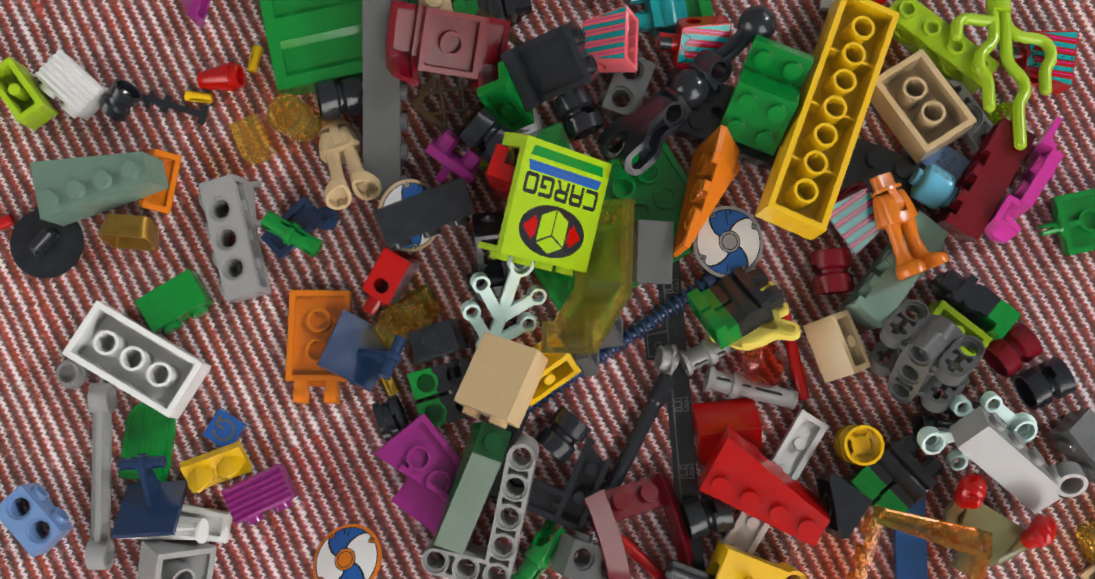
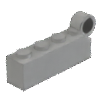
M981 406L949 427L957 448L1034 514L1061 499L1059 495L1075 497L1082 494L1088 487V479L1078 463L1065 461L1057 465L1051 464L1048 466L1036 448L1032 447L1029 449L1023 438L1015 430L1012 432L1007 430L1005 423L996 413L990 415Z

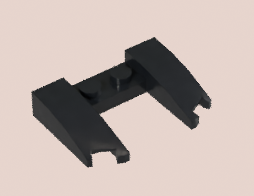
M526 411L519 429L507 425V428L504 429L512 433L501 466L489 492L490 495L497 498L507 453L513 440L521 436L530 411ZM587 436L565 489L562 490L533 477L527 510L570 529L582 532L590 513L583 499L599 491L611 459L608 457L603 461L591 447L596 442ZM510 479L511 484L515 487L521 488L525 486L521 479Z

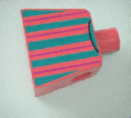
M627 5L587 19L582 23V31L586 39V43L583 45L587 54H592L596 60L599 69L596 73L637 72L639 19Z

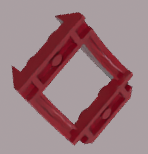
M659 472L655 476L606 491L602 489L583 499L593 519L592 526L602 552L608 579H632L625 546L617 522L663 508L673 536L678 561L695 567L685 519L667 473ZM662 576V577H659V578H656V579H670V578H667L666 576Z

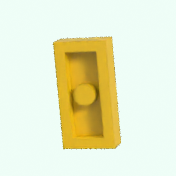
M237 441L181 462L180 470L188 483L189 489L193 493H201L208 487L251 472L252 464L241 442Z

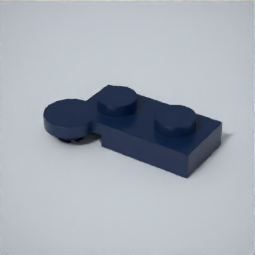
M305 196L281 217L292 224L294 222L301 225V229L309 234H312L318 227L326 231L332 230L339 222V215L336 210L328 206L317 209ZM266 231L260 237L282 260L296 249L293 245L287 246L281 238L269 231Z

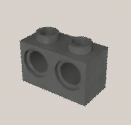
M638 57L636 72L638 77L634 80L626 79L622 73H608L612 80L609 88L603 86L597 102L602 105L600 114L616 120L624 115L636 112L642 105L656 63ZM622 96L627 100L628 105L622 108L617 107L613 104L612 99Z
M575 530L574 535L562 532L551 568L560 575L571 579H608L605 565L601 567L603 556L599 543L592 540L593 536ZM581 549L579 557L574 560L575 552Z

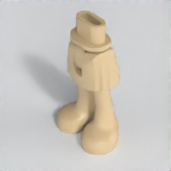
M342 114L339 119L321 121L319 154L321 160L328 164L330 171V181L324 192L326 205L333 210H341L348 207L352 201L350 188L343 174L342 164L344 163L348 165L351 185L356 196L366 201L378 197L382 190L381 182L375 175L364 170L359 158L363 146L351 128L350 123L345 121Z

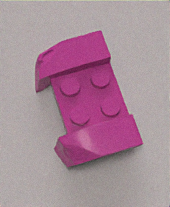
M1057 116L1049 124L1037 142L1032 154L1027 159V167L1020 176V179L1023 180L1017 189L1014 188L996 208L984 230L988 239L1004 244L1013 238L1021 230L1015 220L1034 205L1047 182L1053 179L1055 170L1064 156L1063 153L1057 151L1056 147L1058 144L1053 140V135L1063 120Z

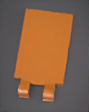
M290 290L285 381L294 382L293 402L297 404H310L309 387H325L324 403L340 404L339 384L340 382L349 381L316 364L341 311L344 309L350 313L352 312L351 291Z

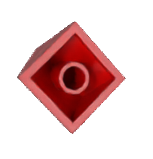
M744 397L691 404L700 465H706L728 424L737 431V434L747 442L750 441L761 452L762 425L753 399Z

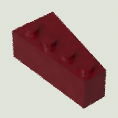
M1005 117L995 121L957 182L958 191L947 207L941 208L934 222L949 232L950 236L962 243L979 241L996 208L1002 201L1007 188L1017 178V170L1022 161L1025 162L1035 148L1032 143L1036 135L1026 130L1027 147L1019 151L1014 147L1013 122Z

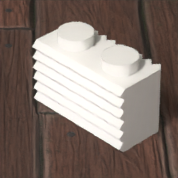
M57 50L56 54L52 55V58L48 59V62L44 63L38 72H35V76L42 82L39 88L52 99L56 96L64 102L60 107L74 119L80 116L88 121L100 108L99 101L105 94H109L102 85L62 50Z

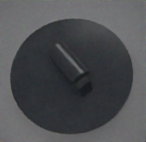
M38 209L28 213L17 223L10 240V250L14 262L22 271L37 278H54L66 273L77 263L84 247V235L78 222L61 226L41 220Z

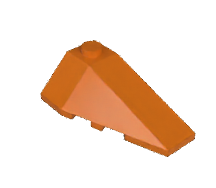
M720 125L694 149L673 242V257H678L691 246L727 187L739 172L740 164L737 161L740 150L726 126Z

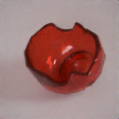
M771 342L764 347L745 350L742 368L746 378L759 386L768 388L776 386L782 377L784 369L783 361L775 356V351L780 348Z

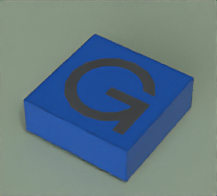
M219 409L202 435L219 446L224 447L237 442L247 424L224 409Z

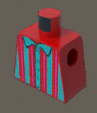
M723 15L679 18L676 22L675 34L658 33L657 51L671 52L670 60L675 68L680 70L690 69L688 64L690 62L693 63L695 56L700 51L708 49L716 52L729 40L732 23Z
M1031 31L1046 35L1053 41L1057 49V63L1051 74V93L1060 94L1073 86L1079 31ZM1018 42L1017 46L1013 45L1014 60L1029 77L1031 86L1039 88L1038 73L1039 67L1044 60V52L1037 45Z
M384 247L362 288L364 292L369 294L363 309L379 317L385 305L397 303L423 261L408 252L395 250L393 247ZM385 280L388 283V290L384 286Z

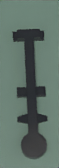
M150 90L148 95H144L140 91L142 95L140 101L145 102V108H149L151 104L162 107L160 111L167 114L168 109L199 117L197 124L204 125L206 122L209 105L203 104L200 111L172 103V96L166 95L165 99L161 100L154 98L153 90Z

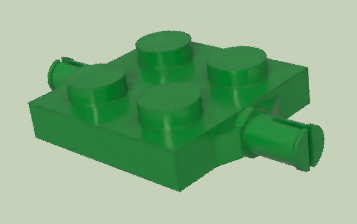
M1095 188L1050 198L1054 216L1053 222L1038 224L1036 231L1049 229L1038 232V236L1043 237L1057 234L1064 257L1094 251Z

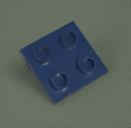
M343 309L316 365L372 392L379 377L385 380L391 379L390 377L396 364L399 365L401 363L402 357L400 355L407 339L399 335L394 336Z
M142 453L138 454L137 457L120 458L118 464L120 471L137 470L141 483L127 485L111 533L112 538L175 535L188 490L187 481L160 482L153 469L166 468L167 458L165 455L148 456V454Z

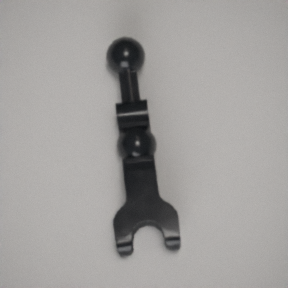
M751 5L745 9L738 20V31L716 52L708 49L700 51L695 56L693 63L690 62L688 64L690 69H684L676 74L672 80L671 88L668 86L663 87L662 92L653 95L636 112L614 120L598 138L597 144L600 152L608 158L619 159L622 169L630 175L638 176L644 173L659 159L664 141L685 121L687 114L690 115L692 113L690 108L697 107L705 101L709 94V88L715 91L718 85L725 83L732 74L731 61L750 43H753L756 34L771 39L777 25L775 14L767 6ZM621 138L614 147L609 148L612 139ZM639 153L638 161L631 165L633 157Z

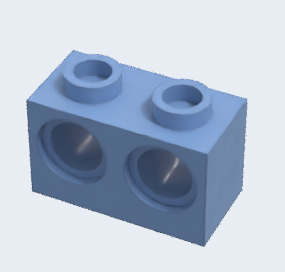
M35 483L20 485L0 503V521L32 557L46 554L74 528L68 522L69 516L61 508L55 507L48 499V492L41 485ZM24 499L29 502V511L27 513L22 508ZM44 521L50 527V532L48 536H46L42 531V524Z

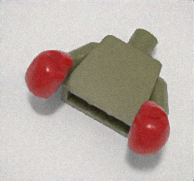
M975 472L967 473L959 480L956 491L953 493V499L943 510L945 542L958 549L950 566L968 575L975 561L993 567L1018 556L1027 549L1032 550L1048 546L1057 536L1055 521L1048 515L1038 514L1031 520L1027 528H1022L983 504L987 490L986 480L981 474Z

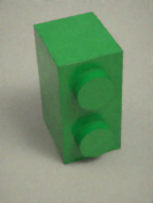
M190 269L185 270L135 300L152 332L165 333V335H170L181 329V323L187 319H197L205 315L209 311L207 307L215 303L199 274Z

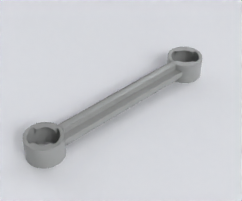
M92 383L87 395L88 408L93 414L91 539L88 541L85 549V564L88 570H110L115 560V543L110 538L112 413L117 406V389L111 383Z

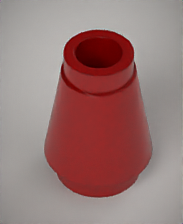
M228 62L198 72L197 82L202 90L237 92L239 88L245 86V73L240 64Z

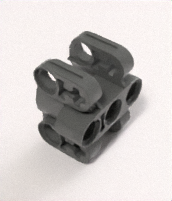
M911 299L903 302L885 321L880 332L881 341L876 345L869 357L871 364L869 369L878 376H889L887 390L896 401L906 404L911 402L916 395H919L922 405L928 411L942 413L950 407L951 402L964 390L969 380L968 375L979 364L985 353V346L979 338L972 335H964L961 329L951 320L940 315L930 314L929 309L924 303ZM905 312H916L921 319H911ZM899 326L904 328L903 330H897ZM960 347L972 348L976 355L968 356L961 351ZM887 353L891 356L889 361L880 362ZM942 389L944 391L942 398L940 397L938 400L933 398Z

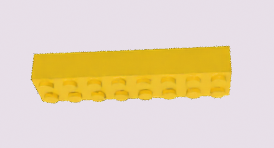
M834 0L832 2L812 55L815 56L813 65L801 87L799 105L782 138L755 217L809 240H813L826 232L900 13L871 0Z

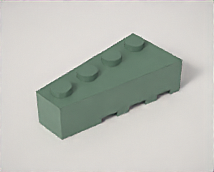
M143 151L30 162L40 219L61 226H66L169 189L163 160Z
M920 210L917 211L918 215L915 216V220L924 246L930 252L942 251L946 245L943 241L949 232ZM889 242L854 287L855 291L850 292L839 309L841 311L849 309L852 319L866 330L880 329L907 297L914 283L925 272L898 281L895 274V256Z

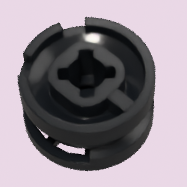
M396 394L388 397V401L384 403L378 401L372 404L376 422L386 442L409 424L402 403Z

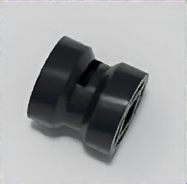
M116 79L110 86V93L105 94L99 101V107L109 118L120 122L125 121L131 113L130 108L138 104L142 99V95L130 82Z

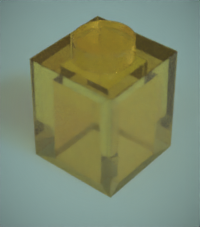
M257 113L228 125L242 158L249 164L263 163L271 158V154L277 152L264 120Z

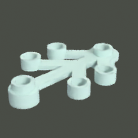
M509 256L507 266L510 270L499 302L490 288L491 282L485 273L477 272L471 276L470 284L472 288L480 294L493 317L488 329L480 317L481 309L477 302L467 300L462 304V315L467 321L471 322L479 336L475 343L476 349L484 331L513 340L523 333L535 330L537 320L533 314L524 311L534 305L543 304L547 298L546 291L542 286L535 284L528 288L526 296L513 302L521 277L527 276L532 272L534 261H532L531 267L521 264L515 265L512 262L513 256ZM485 279L482 286H476L478 280ZM535 292H541L538 298H532ZM469 308H476L472 314H466ZM520 314L517 318V324L503 330L506 321ZM531 319L530 324L523 326L525 320Z
M987 391L981 396V406L989 413L995 412L1004 420L1007 430L1010 432L1015 430L1025 443L1035 438L1038 427L1035 418L1031 414L1026 412L1013 413L1003 404L1002 398L994 391ZM957 395L950 405V409L959 417H965L975 410L972 407V403L964 395ZM995 399L992 404L988 405L991 400ZM961 403H964L963 407L957 409ZM926 426L921 428L917 435L918 445L929 455L938 454L945 448L946 443L955 442L950 429L940 431L936 427ZM959 449L950 451L946 456V462L955 471L965 469L970 460Z

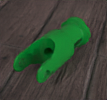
M551 520L545 521L524 553L526 558L518 571L512 574L511 579H538L543 570H548L560 541V535L562 532L567 533L564 528L558 529L549 541V537L554 531L556 524Z

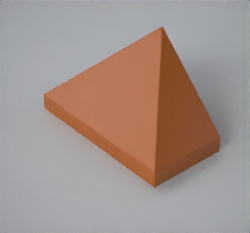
M151 148L148 154L163 160L169 189L139 199L138 204L140 208L170 214L182 156Z

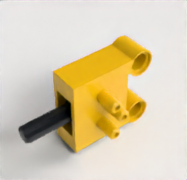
M720 541L716 545L706 572L671 559L665 566V576L670 579H787L790 575H792V579H807L802 572L788 563L781 562L776 564Z

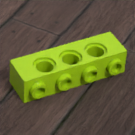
M895 0L890 5L889 9L900 13L892 36L893 39L913 54L923 49L947 80L960 81L971 95L982 88L981 81L973 67V56L978 48L977 45L965 36L958 42L953 41L950 36L951 26L917 0ZM987 55L986 65L991 74H993L1000 63L990 55Z

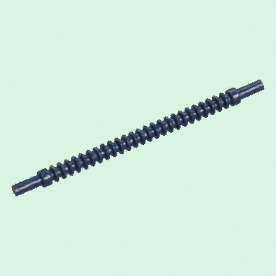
M705 272L700 276V281L694 280L693 286L688 284L686 291L681 289L680 295L673 294L671 301L666 299V304H659L658 310L652 309L651 315L644 314L645 319H637L638 323L636 325L631 323L629 330L623 329L622 346L600 349L599 363L606 364V359L608 357L613 359L614 353L620 354L621 348L628 349V343L635 344V339H642L643 333L648 335L650 328L655 330L657 328L656 324L663 325L665 318L670 320L671 314L677 315L678 309L684 310L685 304L690 305L687 293L696 288L701 293L716 285L721 278ZM578 366L581 370L580 373L533 406L529 405L527 411L534 413L535 407L542 408V402L549 403L548 399L550 397L556 398L557 392L563 393L564 387L569 389L571 387L570 383L574 382L577 384L579 377L584 379L585 373L581 366Z

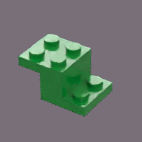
M756 34L734 83L729 104L719 126H726L734 141L774 156L799 105L801 87L813 65L815 56Z

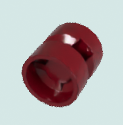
M831 248L810 252L811 269L817 272V275L812 278L814 295H832L855 291L853 274L848 272V268L852 266L850 248Z
M1015 322L1003 339L994 340L989 343L985 348L983 358L999 376L1009 378L1022 368V362L1029 363L1043 352V347L1037 336L1021 322Z

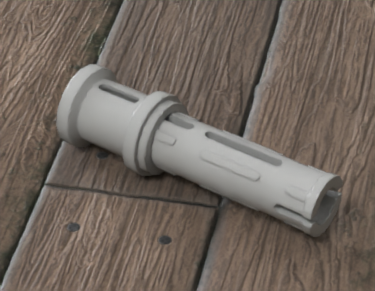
M703 339L699 345L686 351L680 349L677 352L679 353V361L683 370L690 376L693 374V370L707 364L714 365L719 361L720 357L737 349L727 346L721 350L717 343L712 342L710 339Z
M709 365L704 377L703 392L708 393L712 390L727 394L728 398L731 399L742 396L789 408L790 410L795 409L798 401V391L745 379L740 372L735 371L731 374L715 370V366Z

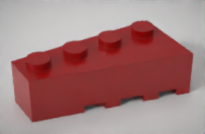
M727 425L700 474L699 490L815 547L830 522L827 505L797 480H793L777 463L771 462L750 441L747 442L737 434V431L732 426Z

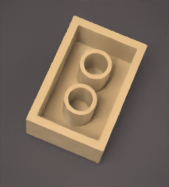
M923 49L880 74L870 100L916 164H919L965 135L977 122V119Z

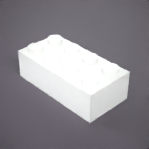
M97 300L62 352L64 356L168 418L176 419L180 418L212 367L110 305Z

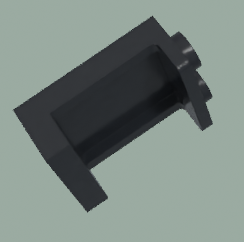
M573 20L500 54L526 111L581 85L589 84L597 78L596 72L599 69L596 60L592 54H587L583 45L586 43L584 33L579 25H574Z

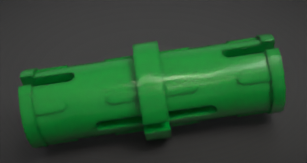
M271 210L266 213L261 221V228L281 238L287 246L293 245L312 258L317 256L323 246L324 241L301 229V225L296 222L292 224Z

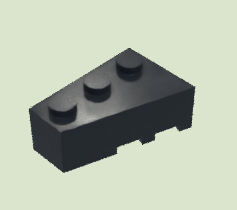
M463 177L447 181V183L372 211L385 245L387 247L393 245L395 250L411 245V238L423 234L425 239L441 233L440 227L452 223L453 227L465 224L470 221L469 215L476 213Z

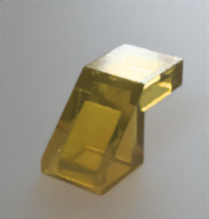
M422 285L386 308L372 330L386 350L389 351L395 335L405 338L411 329H420L431 325L442 306L428 285Z

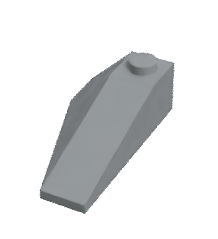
M142 540L138 564V579H212L217 547L208 543L199 544L197 541Z

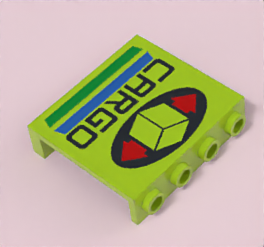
M505 132L502 145L519 150L498 243L493 245L479 241L478 248L490 250L489 257L503 261H509V256L511 255L513 256V263L531 267L532 261H535V268L552 271L554 265L556 266L554 272L569 276H573L574 270L586 273L612 164L530 135Z

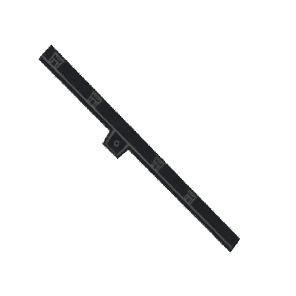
M679 260L673 263L672 284L658 285L659 303L662 305L666 304V299L671 301L673 294L680 295L682 286ZM678 309L677 315L671 314L670 320L665 318L661 328L650 330L648 335L644 333L646 360L654 361L657 348L666 344L670 345V347L672 344L676 345L677 351L680 349L687 350L683 310ZM679 361L678 367L673 371L672 375L666 373L665 376L676 381L667 398L674 491L680 505L681 500L696 496L699 498L689 376L685 373ZM702 538L690 539L695 568L705 571Z

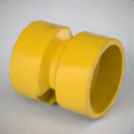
M849 424L840 428L834 437L833 447L835 453L841 460L850 464L869 466L881 459L884 453L885 443L883 437L877 429L871 426Z

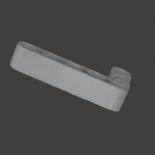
M529 435L518 436L513 440L507 453L488 547L468 543L462 555L432 545L433 538L421 558V564L427 573L448 579L511 578L539 454L538 442ZM516 449H527L530 452L531 457H520L516 453ZM510 479H521L525 486L521 488L515 487L511 484ZM513 508L518 513V516L511 517L504 512V509ZM505 537L512 544L503 545L498 541V538ZM432 552L441 553L444 559L435 558ZM469 559L475 566L469 567L462 560ZM499 566L505 573L498 574L492 567Z

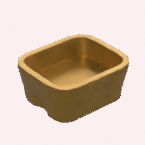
M106 214L98 232V237L107 245L128 250H159V226L154 224L152 219L136 215Z

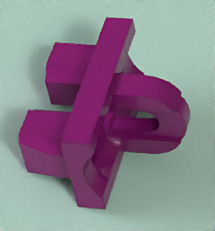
M447 129L439 138L435 137L425 150V152L444 165L434 179L442 184L452 170L471 184L480 170L478 167L482 158L478 155L479 150L469 148L464 156L458 154L453 149L460 139L450 129Z

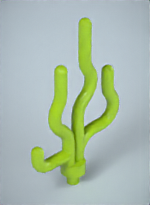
M986 0V14H959L951 22L950 36L953 41L958 42L963 38L964 25L987 27V39L977 48L973 56L974 71L982 85L983 110L987 113H991L996 109L995 83L993 75L986 65V57L999 43L1002 66L1018 85V93L1012 103L1014 147L1020 151L1027 147L1025 105L1031 96L1032 87L1029 77L1014 60L1012 40L1023 44L1037 45L1043 50L1044 60L1039 67L1038 73L1039 92L1043 96H1048L1052 92L1051 74L1057 63L1058 53L1055 44L1046 35L1022 31L1014 25L1011 19V0Z

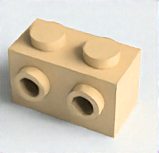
M849 309L803 325L807 342L811 346L817 361L818 370L822 374L825 383L856 374L871 367Z

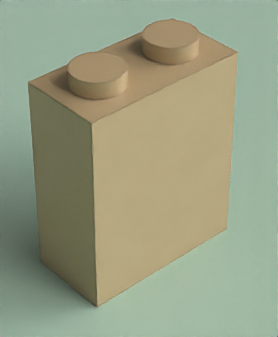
M484 331L454 401L464 407L462 412L468 416L480 419V416L484 415L489 417V423L499 428L506 429L507 425L519 429L549 359L538 349Z

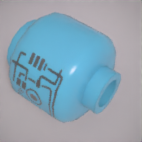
M934 164L928 165L923 170L921 168L916 169L909 180V184L912 185L911 197L930 209H937L941 206L943 208L947 207L958 191V187L955 186V177Z

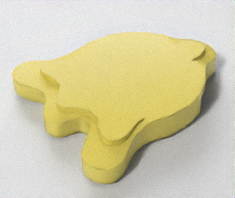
M769 281V284L761 288L760 290L764 291L776 284L774 282ZM785 302L772 310L774 320L767 324L764 322L760 327L732 343L729 347L738 350H754L776 340L794 341L800 337V327L795 322L781 319L789 314V305ZM709 335L710 340H711L712 342L716 343V342L713 340V338Z

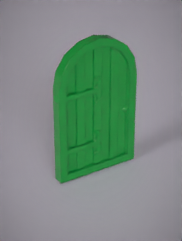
M143 402L136 405L129 413L126 421L121 458L137 457L138 454L146 453L148 456L165 455L167 458L166 468H155L153 470L160 482L169 481L176 434V418H168ZM119 469L118 478L140 480L137 470L120 471Z

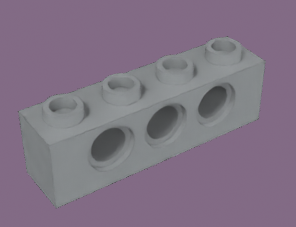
M229 174L198 183L200 189L198 199L207 219L205 229L212 241L214 249L212 259L219 271L221 279L219 281V289L222 296L228 302L239 303L271 294L245 178ZM228 204L229 212L223 217L222 210ZM235 233L236 241L230 246L229 238ZM239 262H241L243 265L242 273L238 276L236 273V266Z

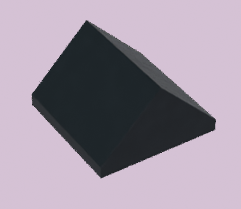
M821 470L814 471L819 499L827 505L830 518L825 532L839 539H847L873 500L836 474Z

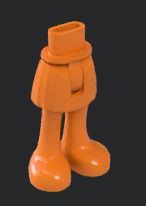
M891 172L871 178L869 181L874 190L871 198L873 200L876 226L878 230L885 229L888 234L895 256V274L898 281L949 262L950 258L946 252H930L924 246L915 220V216L918 213L905 190L902 188L898 189L902 185L901 183H895Z

